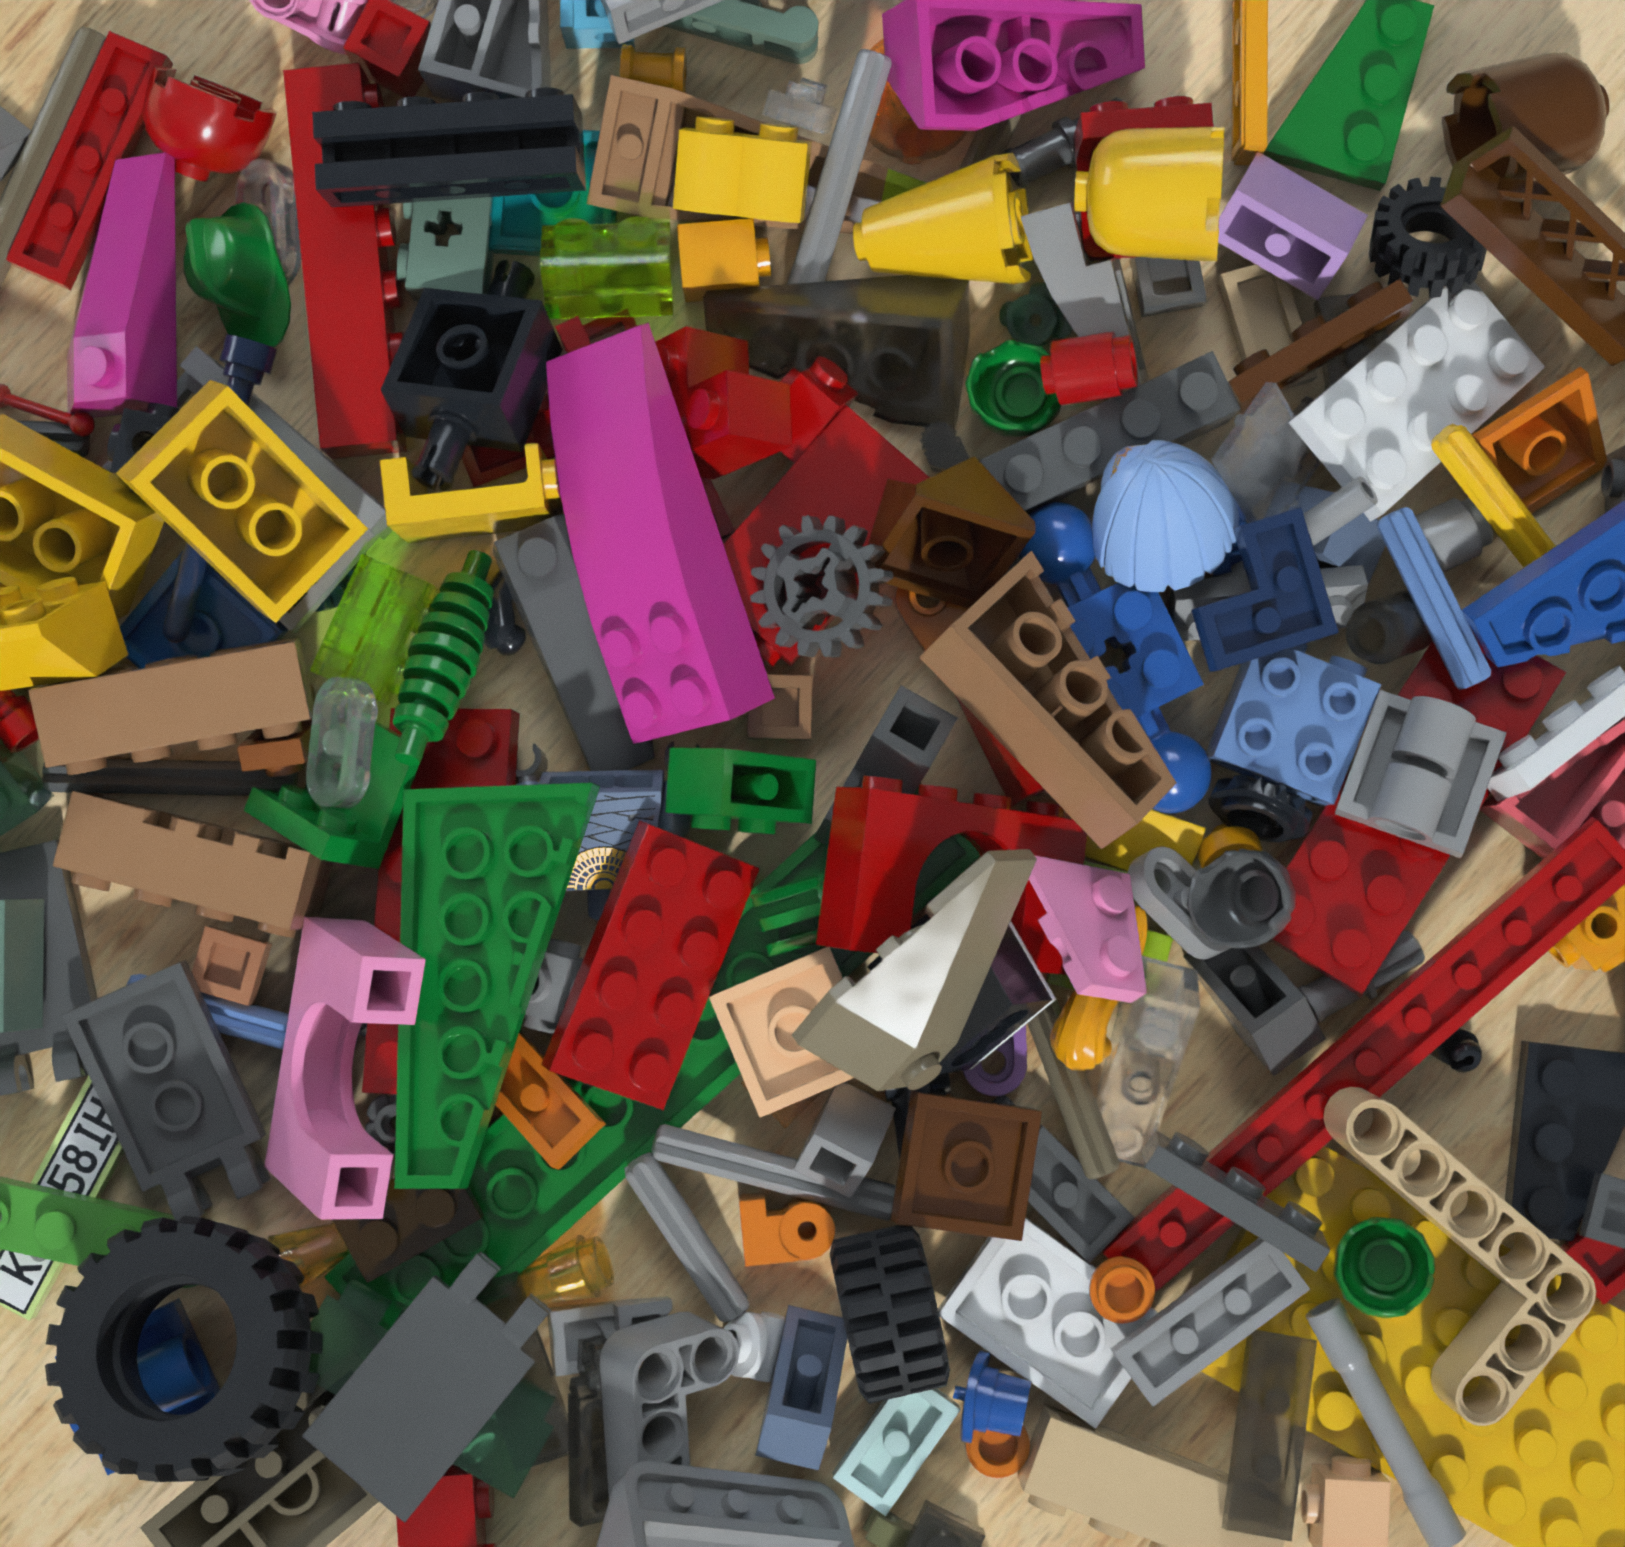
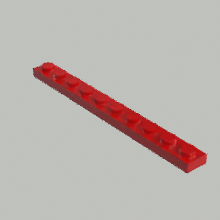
M1591 817L1212 1149L1206 1161L1227 1174L1231 1167L1243 1170L1264 1185L1266 1190L1262 1195L1266 1197L1333 1139L1326 1130L1324 1123L1325 1106L1330 1097L1339 1090L1348 1087L1362 1088L1379 1098L1625 884V849L1597 819ZM1172 1184L1139 1213L1103 1249V1254L1108 1259L1113 1257H1129L1140 1262L1151 1274L1156 1293L1231 1228L1235 1222Z

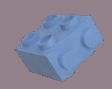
M1306 643L1241 663L1206 750L1210 762L1254 780H1259L1263 777L1267 783L1273 785L1283 784L1288 793L1300 795L1304 800L1318 806L1334 805L1382 684L1365 678L1368 669L1354 661L1331 656L1328 663L1305 654L1308 647Z

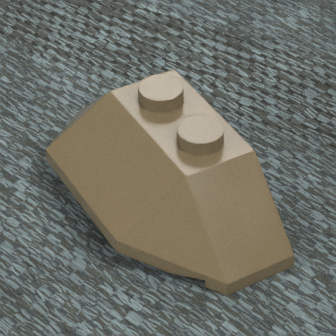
M352 1351L317 1381L314 1393L303 1392L296 1405L302 1408L305 1413L294 1429H281L276 1434L279 1446L266 1457L250 1458L247 1460L246 1469L229 1476L209 1477V1480L195 1481L143 1524L140 1529L154 1547H326L379 1502L375 1497L302 1437L364 1361L357 1351Z

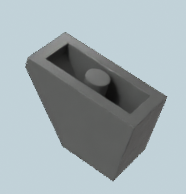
M1259 946L1230 948L1209 959H1199L1189 953L1183 956L1188 966L1238 1036L1273 1076L1326 1039L1305 996Z

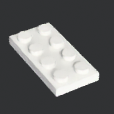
M1475 281L1471 285L1463 282L1462 290L1452 295L1448 288L1444 286L1441 297L1430 298L1288 423L1341 487H1344L1359 476L1363 477L1371 485L1378 499L1376 505L1364 512L1371 522L1383 515L1441 462L1432 450L1431 441L1444 427L1452 423L1462 425L1472 434L1544 369L1545 366Z

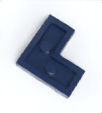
M1299 507L1233 528L1251 591L1191 609L1210 672L1222 670L1339 633L1302 508Z

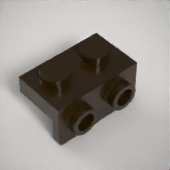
M394 1176L389 1179L383 1219H332L368 1283L480 1220L484 1213L469 1186L464 1189H394Z

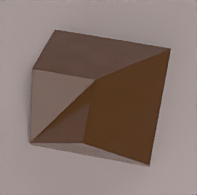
M973 456L916 485L887 479L868 545H879L885 550L883 556L875 562L876 569L893 572V579L885 584L969 609L1004 576L1035 534L1036 525L1035 521L983 464Z

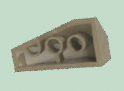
M1031 850L987 851L927 904L925 911L930 919L924 925L907 931L899 938L894 935L889 937L876 949L882 961L856 984L852 978L845 976L826 993L792 1034L797 1044L876 1091L902 1087L916 1090L930 1083L941 1072L942 1066L940 1062L958 1043L1034 868L1037 858Z

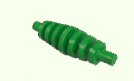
M477 550L469 551L461 572H452L446 575L439 588L440 593L434 597L428 609L429 613L424 616L417 629L418 633L411 640L408 649L409 657L405 662L403 671L404 681L400 685L398 694L400 704L396 706L393 717L394 726L402 733L394 758L404 765L418 766L427 742H437L443 739L449 727L448 720L455 716L460 706V699L466 695L471 685V679L477 673L480 664L479 655L483 651L485 641L484 632L487 630L489 621L488 610L492 606L494 596L493 588L485 581L492 559L484 552Z

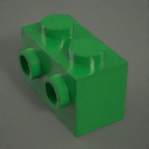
M670 748L665 813L692 815L691 828L730 830L731 819L738 820L737 832L776 835L777 822L812 824L816 760L726 748Z

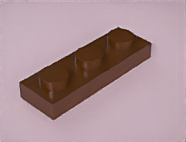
M1401 279L1383 288L1380 281L1364 287L1346 301L1349 307L1347 311L1328 322L1323 315L1317 316L1295 329L1289 335L1293 342L1271 356L1267 349L1260 350L1237 364L1233 368L1236 377L1229 380L1228 383L1241 408L1239 412L1243 414L1409 315L1414 300Z

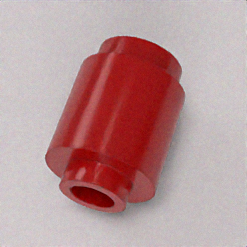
M1110 331L1051 342V355L1041 356V375L1045 393L1047 395L1056 393L1060 405L1123 396L1124 389L1138 387L1137 359L1131 335L1116 337L1115 332Z

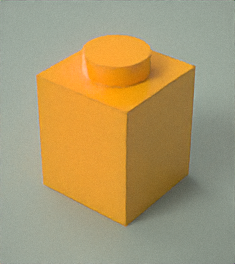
M753 218L677 224L685 303L760 297L759 277L771 276L768 237L755 238Z

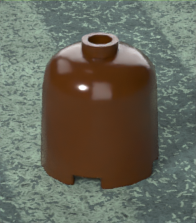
M1568 53L1540 54L1458 73L1448 83L1446 88L1447 93L1455 94L1454 113L1442 117L1445 147L1453 167V164L1511 126H1514L1566 175L1583 167L1599 150L1605 134L1606 118L1609 114V98L1605 88L1598 82L1588 65ZM1509 153L1489 165L1501 178L1526 180L1527 171Z

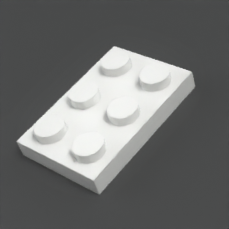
M1025 1218L1022 1241L988 1237L938 1307L939 1317L1021 1376L1032 1381L1031 1383L1095 1429L1131 1379L1110 1348L1159 1312L1151 1307L1142 1318L1126 1324L1114 1323L1102 1317L1093 1306L1089 1295V1283L1096 1267L1028 1218Z

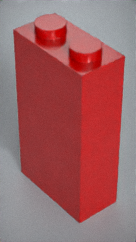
M847 405L723 544L761 658L771 666H774L781 659L792 668L801 655H798V642L792 647H781L775 643L777 634L781 629L780 627L773 629L763 628L758 623L761 617L769 611L766 604L751 602L750 595L755 592L764 590V581L751 575L752 568H767L770 559L760 549L762 545L766 543L780 547L783 541L780 537L779 527L782 525L795 527L799 532H802V516L810 515L817 517L824 526L827 517L830 515L845 519V532L853 525L865 528L868 534L862 546H867L887 479L916 485L930 478ZM831 543L812 546L803 551L801 555L804 558L816 557L822 547L829 548ZM856 572L855 579L857 591H859V578L858 573ZM819 576L815 582V585L821 590L819 598H825L828 589L822 584L824 576ZM785 586V596H786V601H787L788 599H787L786 586ZM827 616L821 625H814L812 630H825L836 616Z

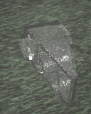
M1142 956L1147 994L1132 1003L1120 1001L1110 1039L1112 1052L1105 1059L1096 1102L1119 1162L1145 1168L1142 1149L1153 1132L1159 1130L1200 1009L1198 970Z

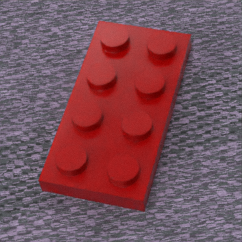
M639 820L541 1065L551 1072L664 1110L760 868Z

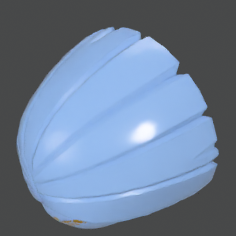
M1152 440L1148 444L1124 447L1112 456L1103 473L1101 492L1097 498L1092 521L1095 557L1100 567L1105 568L1106 575L1112 576L1116 582L1128 588L1135 584L1136 589L1139 591L1164 592L1167 585L1173 590L1189 587L1203 580L1205 572L1209 574L1214 572L1224 562L1225 553L1231 552L1232 543L1236 542L1233 528L1239 526L1238 506L1223 476L1209 461L1195 451L1165 440Z

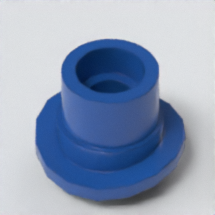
M979 1351L976 1355L968 1377L967 1387L955 1386L953 1399L964 1401L960 1428L962 1442L971 1444L974 1430L984 1433L988 1430L1018 1437L1021 1435L1032 1381L999 1372V1369L988 1367L989 1352Z

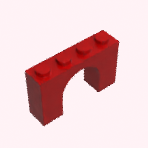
M863 776L862 788L836 786L816 945L878 953L876 949L889 937L894 935L899 938L911 929L915 889L921 868L930 853L950 836L960 834L976 848L981 857L987 851L1030 849L1035 856L1084 865L1087 834L1073 819L1064 818V809L1058 804L1027 801L1025 812L1011 810V797L974 793L973 802L970 804L957 802L958 789L919 784L918 795L901 793L902 780L876 776ZM1027 881L1011 922L1040 972L1067 975L1062 966L1063 961L1059 951L1049 942L1038 921L1047 912L1031 882Z

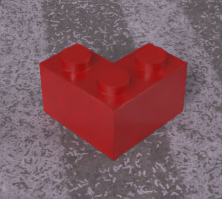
M685 326L655 342L700 477L716 479L792 447L790 384L749 375L747 340Z

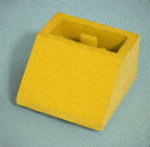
M65 577L44 583L36 588L37 592L21 594L19 586L0 588V691L97 677L129 655L105 581L78 585L75 577Z

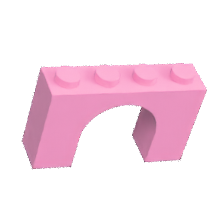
M304 917L264 1165L274 1177L319 1219H383L393 1154L370 1136L359 1121L352 1087L354 1050L362 1023L415 1025L426 959L365 920Z

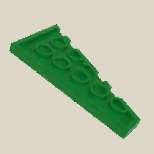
M595 783L404 789L400 943L426 959L415 1025L398 1024L394 1189L468 1188L600 789L599 785Z

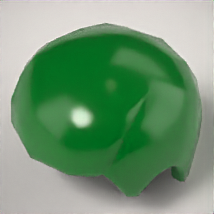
M1009 339L985 353H978L972 360L965 386L971 411L987 430L1004 437H1024L1032 435L1048 426L1059 415L1062 405H1060L1056 393L1047 395L1044 390L1040 360L1041 356L1050 354L1041 346Z
M1371 1217L1361 1221L1347 1230L1335 1249L1333 1276L1344 1299L1363 1314L1385 1319L1407 1315L1428 1296L1434 1283L1433 1274L1435 1272L1434 1255L1424 1235L1401 1219Z

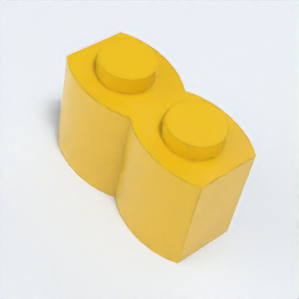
M697 116L695 128L685 127L679 129L673 209L790 223H801L804 220L812 141L798 140V127L760 124L759 135L735 133L734 120Z

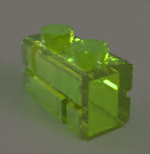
M635 216L615 224H589L582 219L569 218L558 222L556 225L542 226L540 269L545 309L549 319H570L579 316V318L674 316V264L670 222H653L649 218Z
M361 554L309 671L389 705L393 694H399L400 685L404 681L403 671L405 662L409 657L408 649L411 640L418 633L417 629L422 619L429 613V606L434 597L439 593V589L423 579L396 569L370 556Z

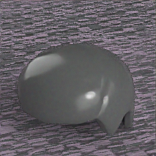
M1249 849L1225 851L1208 866L1198 869L1191 878L1187 907L1194 928L1210 943L1236 949L1250 948L1269 942L1291 921V913L1295 909L1296 891L1286 867L1266 851Z

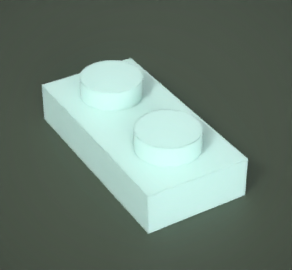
M939 1389L882 1401L832 1472L833 1479L886 1516L960 1412L959 1404Z

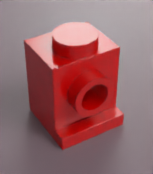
M817 357L814 363L802 372H799L796 368L791 369L780 381L790 384L792 447L781 452L793 463L801 457L845 405L849 407L859 395L847 384L848 377L837 364L825 357Z

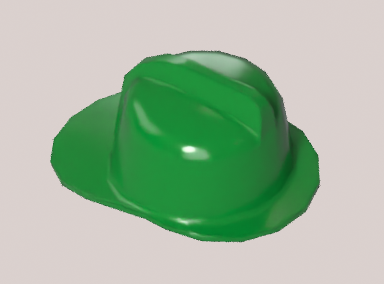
M242 202L229 207L220 217L195 218L187 222L185 227L187 242L183 256V269L189 287L198 297L217 306L221 321L228 335L246 338L275 348L283 341L290 324L291 300L268 217L258 206Z

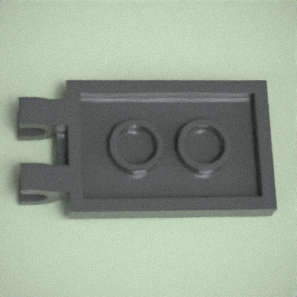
M52 840L0 853V900L44 899L43 1028L0 1033V1096L34 1089L32 1075L25 1054L52 1048V1065L56 1082L88 1076L86 1068L61 1017L62 1014L97 999V993L73 883H70V871L53 867L59 840Z
M186 959L61 1015L142 1191L161 1184L176 1221H179L182 1216L200 1217L205 1213V1209L213 1205L203 1183L196 1176L218 1166L224 1165L237 1200L264 1187L263 1183L271 1179L261 1157L250 1145L262 1139L266 1132Z
M482 1251L475 1255L451 1287L437 1275L432 1277L302 1435L303 1438L404 1523L536 1362L537 1359L522 1346L552 1310L531 1293L509 1321L505 1323L477 1299L478 1295L501 1269L497 1263Z

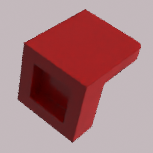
M368 0L343 49L351 63H360L369 80L378 83L380 86L403 98L413 97L417 94L424 81L418 68L431 24L430 21L389 0Z

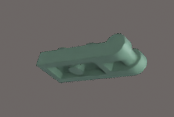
M723 0L664 25L667 28L794 64H804L811 61L818 51L819 22L816 14L806 6H794L785 13L762 7L763 5L759 0Z

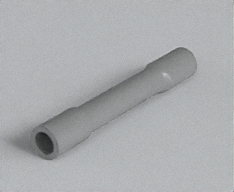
M1335 1298L1319 1304L1311 1309L1305 1317L1332 1367L1340 1373L1402 1489L1403 1499L1428 1546L1452 1547L1465 1537L1466 1532L1440 1483L1430 1474L1368 1358V1350L1341 1299Z

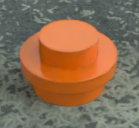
M1113 1257L1101 1263L1093 1272L1089 1283V1295L1093 1306L1102 1317L1114 1323L1126 1324L1139 1320L1149 1311L1155 1297V1285L1151 1274L1140 1262L1129 1257Z

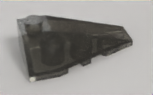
M898 275L708 290L705 292L703 304L706 331L747 340L750 369L780 379L793 368L802 372L809 368L817 357H825L837 364L848 377L847 384L859 394L854 401L874 408L873 416L893 424L955 430L958 421L970 338L969 280Z

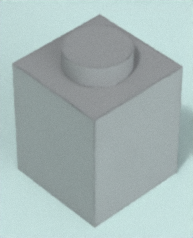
M847 1082L834 1086L815 1120L793 1170L851 1199L875 1160L896 1108Z

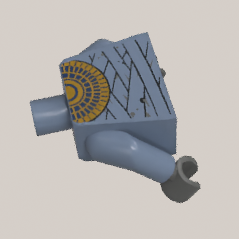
M674 741L667 745L664 754V767L667 773L670 748H674ZM533 744L535 761L526 770H518L516 765V778L518 779V784L516 785L595 783L600 786L566 891L587 890L588 915L592 919L599 920L639 820L685 838L690 831L692 815L665 813L668 780L664 782V770L546 772L548 768L546 755L536 744Z

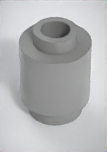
M1452 498L1415 515L1443 572L1480 556L1482 547L1491 544L1493 541L1491 525L1470 498L1463 501Z

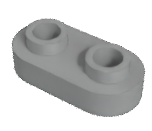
M1156 847L1134 859L1128 869L1133 898L1187 953L1199 959H1209L1230 949V947L1210 943L1194 928L1187 907V899L1191 878L1196 870L1179 853L1168 847Z

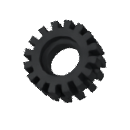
M1430 177L1429 186L1422 187L1420 178L1408 180L1406 191L1400 184H1397L1390 189L1389 198L1383 195L1375 212L1369 244L1370 263L1376 262L1374 271L1379 278L1389 274L1387 285L1401 279L1402 283L1409 284V294L1416 297L1419 295L1420 288H1429V298L1441 297L1443 286L1448 288L1451 295L1460 292L1463 282L1471 285L1477 279L1478 271L1482 270L1487 252L1486 248L1441 207L1446 188L1440 187L1441 177ZM1430 231L1441 234L1451 241L1428 243L1414 238L1410 233Z

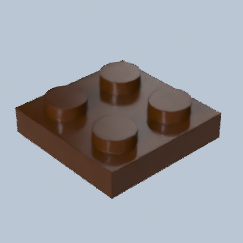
M911 1090L890 1220L899 1225L1022 1241L1042 1111L1029 1107Z

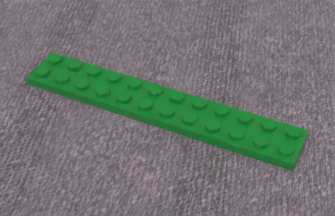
M919 786L913 795H918ZM814 833L752 889L750 895L825 873L828 846L814 839L813 837L816 834ZM955 834L942 841L924 862L916 884L912 918L933 897L943 891L980 857L976 848L960 834ZM816 889L795 895L787 900L774 901L757 907L753 906L751 896L749 895L709 996L827 947L812 944L768 957L766 944L785 939L797 933L818 929L820 916L761 932L758 923L759 919L819 902ZM830 947L842 978L848 977L873 954ZM708 997L664 1110L563 1076L606 1124L560 1170L552 1168L503 1114L486 1131L469 1183V1188L484 1213L480 1220L368 1283L364 1279L351 1253L329 1271L324 1278L378 1339L381 1340L433 1276L437 1275L451 1287L475 1255L482 1251L501 1267L477 1297L481 1303L486 1305L626 1178L624 1168L631 1161L645 1153H652L654 1136L660 1125L666 1124L681 1128L741 1074L710 998Z

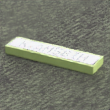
M89 1075L31 1183L100 1198L119 1164L124 1150ZM0 1249V1305L29 1321L38 1315L65 1263Z

